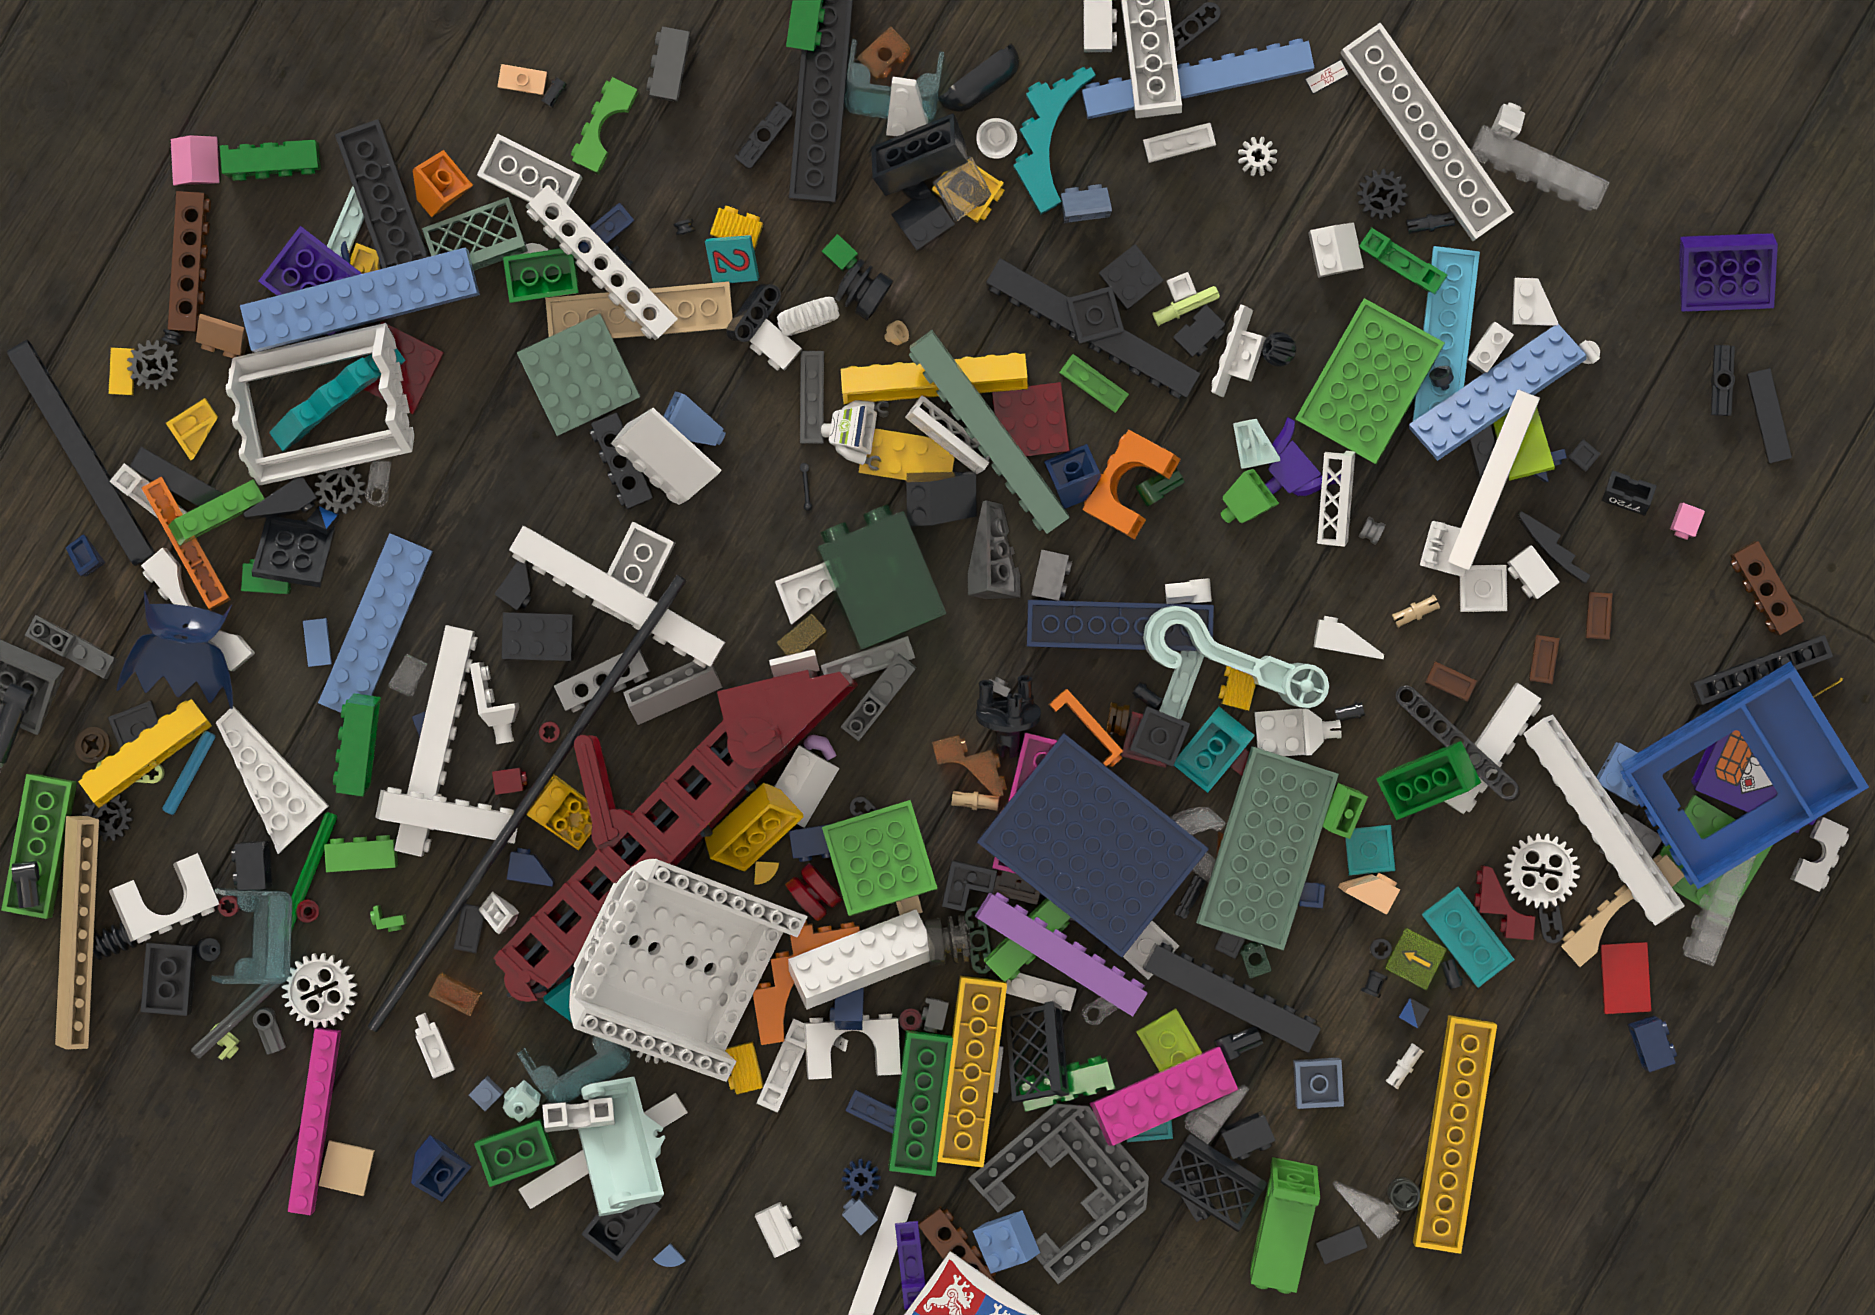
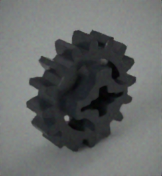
M1382 169L1380 175H1378L1374 170L1372 171V178L1368 175L1364 177L1366 184L1360 182L1358 185L1363 189L1356 194L1362 197L1358 205H1365L1364 213L1368 210L1371 211L1370 218L1378 214L1379 220H1382L1384 214H1386L1390 219L1392 218V211L1398 214L1400 212L1398 206L1404 207L1406 204L1401 200L1407 197L1406 193H1402L1406 184L1400 185L1401 177L1393 178V171L1386 175L1385 169ZM1383 180L1391 182L1393 186L1384 184ZM1373 182L1374 190L1371 194L1367 195V189ZM1379 189H1381L1382 192H1389V194L1385 196V200H1383L1382 197H1375L1379 193ZM1397 194V200L1391 207L1390 199L1393 195ZM1371 203L1380 205L1382 210L1374 208Z
M121 794L110 800L117 804L120 809L112 807L108 801L99 808L96 816H94V811L97 806L94 803L85 804V807L89 810L82 813L83 816L99 819L107 813H117V815L109 820H99V824L105 827V831L99 829L98 838L102 836L104 842L108 841L109 836L112 841L117 840V834L124 837L125 832L123 830L131 829V826L127 823L134 820L128 814L133 811V808L127 809L126 805L129 801L125 800L122 802ZM123 817L121 825L117 827L119 818Z

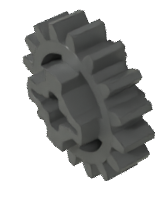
M147 340L145 347L139 343L138 351L131 350L132 354L135 355L134 358L127 359V361L132 363V366L128 367L127 370L134 371L131 379L138 378V386L145 383L146 390H149L151 385H154V388L159 390V384L161 383L166 387L167 379L174 380L171 372L178 371V369L173 367V364L178 363V360L171 359L174 351L167 352V344L159 347L160 343L158 340H156L154 345H151V342ZM148 350H157L154 355L146 356L143 354ZM164 356H166L168 361L167 370L162 365ZM144 359L151 362L156 359V364L162 371L153 368L149 371V366ZM138 360L143 365L141 374H139L137 369ZM159 374L162 376L158 380H148L151 375Z
M347 466L341 469H333L332 471L328 470L325 471V476L319 474L318 477L322 482L315 483V486L320 487V491H317L315 495L322 496L319 503H327L326 510L334 507V513L338 514L340 509H342L343 513L346 514L348 513V507L353 510L356 509L355 502H363L359 496L366 495V492L361 490V487L365 486L366 483L359 482L362 475L360 473L354 475V467L350 468L349 471ZM338 474L336 480L328 483V480L333 475ZM348 476L354 481L355 487H351L349 484ZM342 482V486L346 487V490L339 495V491H336L335 488L340 486ZM326 491H330L333 495V502L328 498ZM354 495L349 502L343 504L346 497Z

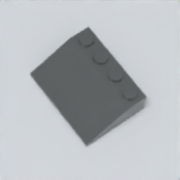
M0 640V712L3 707L2 702L5 692L11 683L33 691L34 695L31 704L24 714L20 728L38 735L60 686L65 667Z

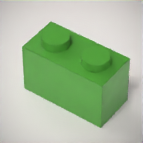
M1338 783L1322 827L1332 833L1350 839L1368 796L1356 789Z

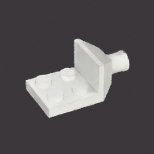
M484 662L470 664L478 714L489 727L493 726L496 744L514 741L511 723L515 722L520 708L519 703L492 707L491 703L495 702L493 690L488 688L487 680L491 679L489 667L484 666Z
M1306 708L1254 712L1257 748L1281 756L1312 755L1324 742V739L1341 738L1340 730L1330 731L1332 728H1341L1340 720L1322 721L1320 717Z

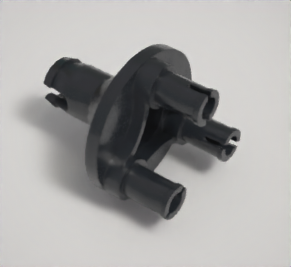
M1021 675L1017 678L1018 693H1014V697L1010 693L1007 697L993 698V681L982 680L979 682L976 719L982 726L997 731V753L1000 757L1004 756V750H1007V746L1009 747V758L1018 756L1020 750V731L1034 727L1041 719V710L1034 703V696L1032 695V677L1028 675Z

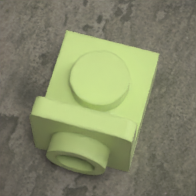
M230 1032L217 1042L218 1045H225L227 1047L218 1057L221 1060L226 1057L230 1059L239 1049L236 1045L240 1040Z

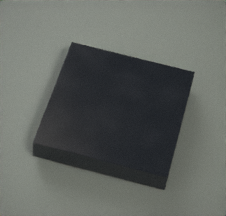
M152 701L108 717L119 748L128 742L132 743L139 738V734L143 730L151 729L158 724L159 720Z

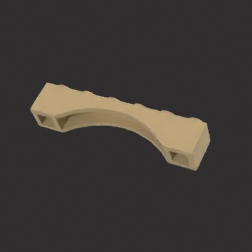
M1658 854L1653 858V861L1671 887L1684 877L1683 872L1667 854L1664 856ZM1625 884L1614 893L1617 897L1611 902L1605 900L1597 908L1599 912L1594 917L1588 915L1579 923L1582 927L1578 931L1574 932L1571 930L1562 938L1564 943L1561 944V947L1579 967L1598 952L1601 935L1610 918L1620 907L1634 899L1631 890Z

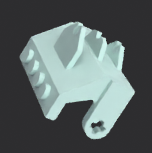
M635 1077L584 1086L581 1089L584 1100L612 1097L615 1125L578 1129L599 1216L622 1213L639 1205L659 1202L664 1192L655 1159L661 1154V1145L665 1136L656 1138L658 1135L657 1131L661 1132L663 1127L643 1113Z

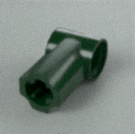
M1176 468L1170 479L1158 475L1155 478L1151 477L1135 488L1148 507L1165 497L1166 493L1185 483Z

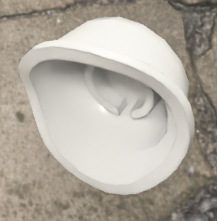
M992 118L986 120L977 131L978 147L984 155L990 158L1007 156L1014 149L1017 142V133L1014 126L1004 119Z

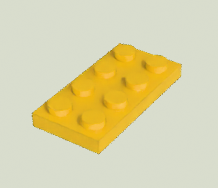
M875 429L871 454H867V457L870 458L874 455L880 457L881 462L877 460L871 462V465L878 467L879 470L872 471L868 464L864 463L863 465L860 464L859 473L906 480L907 473L952 472L955 457L930 437Z

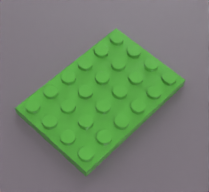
M1364 298L1295 419L1372 463L1377 464L1443 349L1445 342Z

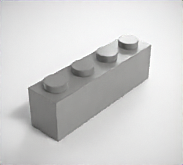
M690 662L623 693L628 707L639 725L722 688V685L713 665L712 667L706 665L703 668L694 662Z

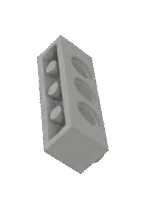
M641 650L638 651L629 664L630 674L627 677H621L614 686V693L626 688L625 683L634 680L637 683L647 678L646 673L650 669ZM623 653L554 685L565 711L571 709L574 713L584 708V702L591 700L600 688L597 683L598 676L600 674L608 676ZM579 684H585L588 687L589 691L585 697H580L576 692Z

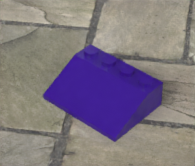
M300 226L259 279V282L278 296L363 273ZM341 331L329 333L328 335L340 334Z
M1773 233L1680 237L1681 311L1774 308L1778 244Z

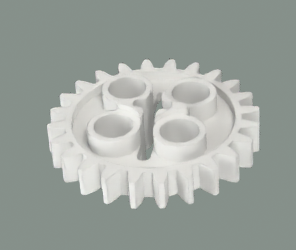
M1537 834L1535 841L1530 836H1527V844L1520 840L1519 845L1521 848L1518 849L1514 846L1512 848L1515 856H1507L1512 863L1504 865V867L1510 869V872L1505 873L1504 876L1511 877V880L1506 885H1514L1515 887L1511 894L1519 892L1518 901L1526 898V906L1533 901L1536 909L1540 903H1543L1544 908L1547 909L1548 902H1551L1555 907L1557 906L1556 899L1565 902L1563 894L1571 896L1572 892L1568 888H1576L1577 885L1572 880L1579 879L1580 877L1574 873L1580 866L1573 865V862L1578 858L1569 856L1573 849L1565 850L1566 842L1560 845L1557 844V836L1553 841H1550L1549 834H1546L1544 840H1541L1540 835ZM1529 852L1536 853L1538 855V862L1535 864L1528 863L1526 854ZM1551 856H1558L1561 859V866L1558 868L1552 867L1549 864V858ZM1543 865L1544 870L1562 872V876L1546 873L1543 877H1540L1539 872L1524 871L1521 867L1526 866L1539 869ZM1532 875L1535 879L1534 886H1525L1522 882L1523 876ZM1547 879H1555L1558 883V888L1553 891L1547 889L1545 885Z
M313 953L311 961L307 956H304V964L296 961L297 969L292 967L288 969L292 976L284 977L289 982V984L282 986L283 989L288 990V993L282 995V998H289V1002L285 1004V1007H293L289 1013L290 1015L296 1012L299 1014L296 1021L305 1018V1026L313 1021L314 1028L318 1027L319 1022L326 1028L328 1020L335 1025L337 1024L336 1017L340 1020L344 1019L342 1012H351L347 1005H354L356 1003L350 999L358 994L352 991V988L357 986V983L350 982V979L355 975H347L346 972L350 967L342 968V959L335 963V955L326 960L325 953L321 954L320 959H318L316 953ZM322 969L330 971L331 979L329 981L321 979L320 972ZM302 978L310 982V988L307 991L302 990L299 986V981ZM338 981V985L323 991V996L318 993L305 1000L301 999V996L316 990L317 984L319 987H323ZM332 990L340 993L339 1002L331 1001L329 995ZM312 999L319 1003V1010L316 1012L310 1010L308 1006L309 1001Z

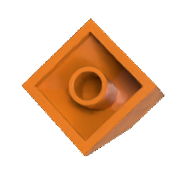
M444 150L413 169L417 201L431 217L445 210L473 186Z

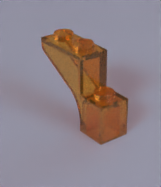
M959 735L932 742L938 765L948 762L962 764L994 796L1004 795L1003 790L1007 788L1004 777L998 776L997 767H1001L997 753L993 754L992 750L965 757L964 752H968L965 738L960 739Z

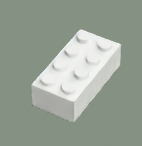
M497 134L477 174L481 179L527 202H530L543 188L549 185L568 206L582 180L581 175ZM546 209L547 212L557 216V212L554 209Z
M632 522L607 574L649 598L676 543ZM607 606L605 610H603L611 615H613L614 611L608 608ZM626 618L625 622L634 625V622Z

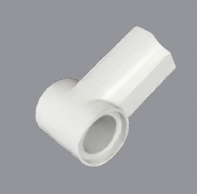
M1210 578L1189 580V582L1165 584L1167 604L1212 601Z

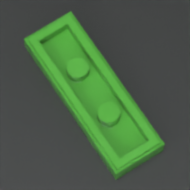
M1072 354L1059 372L1114 413L1117 412L1129 395L1074 354Z

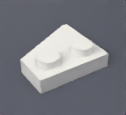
M1514 278L1512 325H1558V321L1539 279Z

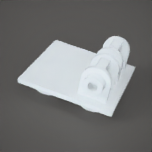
M1432 521L1420 565L1464 577L1465 568L1448 562L1461 528Z

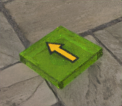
M1405 927L1385 969L1427 990L1447 948Z

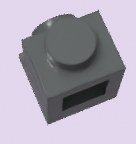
M926 996L925 1003H929V1007L924 1006L921 1018V1020H925L923 1030L937 1033L938 1029L943 1030L949 1001Z

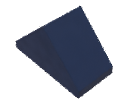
M84 534L65 547L80 576H88L105 564L103 558Z

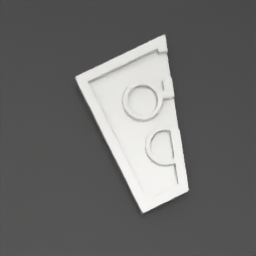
M893 77L886 135H903L906 132L928 124L927 114L924 113L923 101L916 80Z

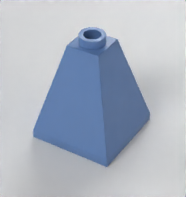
M675 391L663 417L691 442L714 446L716 444L720 445L725 436L723 428L686 395Z

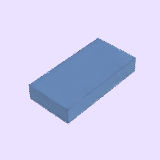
M327 618L303 621L308 667L332 664Z

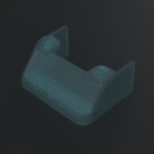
M852 39L846 81L845 106L853 114L888 119L891 87L869 84V69L863 64L855 63L858 44L857 40ZM940 51L936 74L926 73L917 79V85L923 101L922 106L924 113L927 114L928 123L934 120L937 111L944 62V52Z
M215 888V893L237 896V905L241 910L254 912L252 958H241L236 962L234 976H212L211 981L221 984H280L285 982L290 974L291 896L286 892L254 889L238 891V889Z
M597 1036L593 1038V1046L597 1055L560 1077L557 1076L554 1069L550 1066L544 1065L536 1068L525 1048L517 1053L535 1085L552 1104L570 1102L582 1095L581 1089L584 1086L604 1082L627 1068L630 1063V1054L625 1046Z

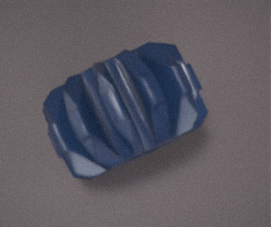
M859 1158V1166H856L855 1162L851 1161L850 1166L853 1170L844 1168L843 1171L850 1176L842 1177V1181L850 1182L844 1186L845 1190L854 1188L851 1196L854 1197L856 1192L860 1191V1198H864L865 1190L868 1195H873L870 1186L874 1189L879 1188V1185L874 1181L881 1180V1175H873L879 1169L877 1166L871 1170L869 1169L872 1161L868 1160L866 1166H863V1159ZM859 1173H863V1176L868 1178V1180H864L863 1184H860L859 1180L855 1179V1176L858 1177Z

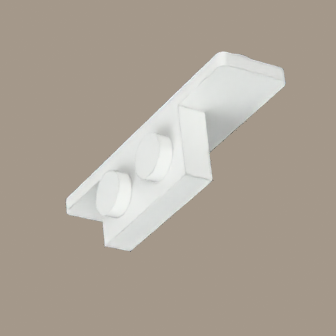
M1240 305L1239 310L1234 315V325L1232 331L1227 336V346L1224 354L1220 357L1218 373L1212 380L1211 392L1221 397L1225 395L1231 376L1252 381L1266 339L1261 335L1246 331L1253 310L1244 305Z

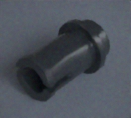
M557 77L554 80L551 79L550 87L543 98H541V101L552 108L563 90H567L565 88L567 84Z
M1139 682L1132 691V694L1135 695L1134 698H1139L1152 709H1156L1162 698L1146 687L1147 684Z
M1356 701L1353 705L1335 708L1337 720H1340V722L1354 718L1361 719L1362 716H1365L1362 702L1357 703Z
M1454 959L1440 963L1447 981L1445 985H1448L1449 989L1462 986L1461 981L1463 978L1459 976Z

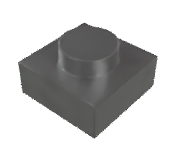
M996 677L993 681V691L1007 697L1010 688L1007 687L1008 682Z

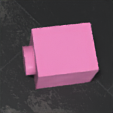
M1680 503L1670 530L1676 531L1674 535L1688 540V537H1695L1705 511L1685 503Z

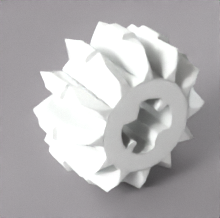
M1252 137V146L1245 141L1243 146L1246 150L1240 149L1238 151V154L1245 156L1238 160L1239 164L1246 162L1247 164L1244 166L1243 171L1245 172L1251 167V176L1255 175L1256 169L1259 170L1260 176H1263L1264 168L1270 172L1273 168L1269 163L1275 164L1277 162V159L1270 157L1275 155L1277 150L1269 151L1268 149L1273 143L1270 141L1264 146V137L1260 138L1259 144H1257L1255 137ZM1256 151H1260V156L1264 157V160L1260 159L1259 162H1255V157L1251 156L1252 153L1255 154Z

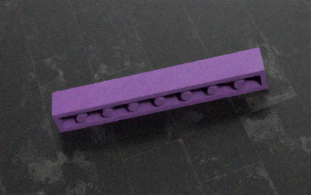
M998 892L996 895L988 894L976 913V918L1133 1017L1147 995V992L1143 990L1145 985L1134 978L1130 982L1123 977L1125 973L1115 966L1112 969L1104 965L1106 961L1098 955L1089 956L1085 953L1087 948L1076 941L1073 945L1065 940L1067 938L1065 934L1057 929L1054 932L1046 928L1048 924L1038 917L1034 920L1026 916L1028 914L1027 910L1019 905H1016L1014 908L1007 904L1009 899Z

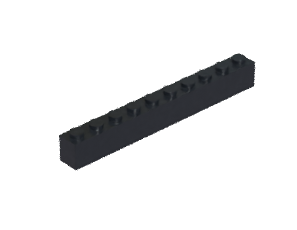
M1000 258L986 281V284L989 285L988 290L998 296L1003 293L1010 297L1008 302L1019 308L1021 305L1029 308V314L1038 319L1043 316L1050 320L1048 325L1059 331L1061 328L1069 331L1068 336L1077 341L1066 299L1069 297ZM1126 330L1121 334L1088 342L1090 343L1088 348L1099 354L1101 351L1109 354L1108 359L1118 365L1123 362L1130 366L1128 371L1139 377L1141 374L1149 377V383L1158 388L1163 385L1170 389L1168 394L1179 400L1181 397L1187 398L1200 375L1199 372Z

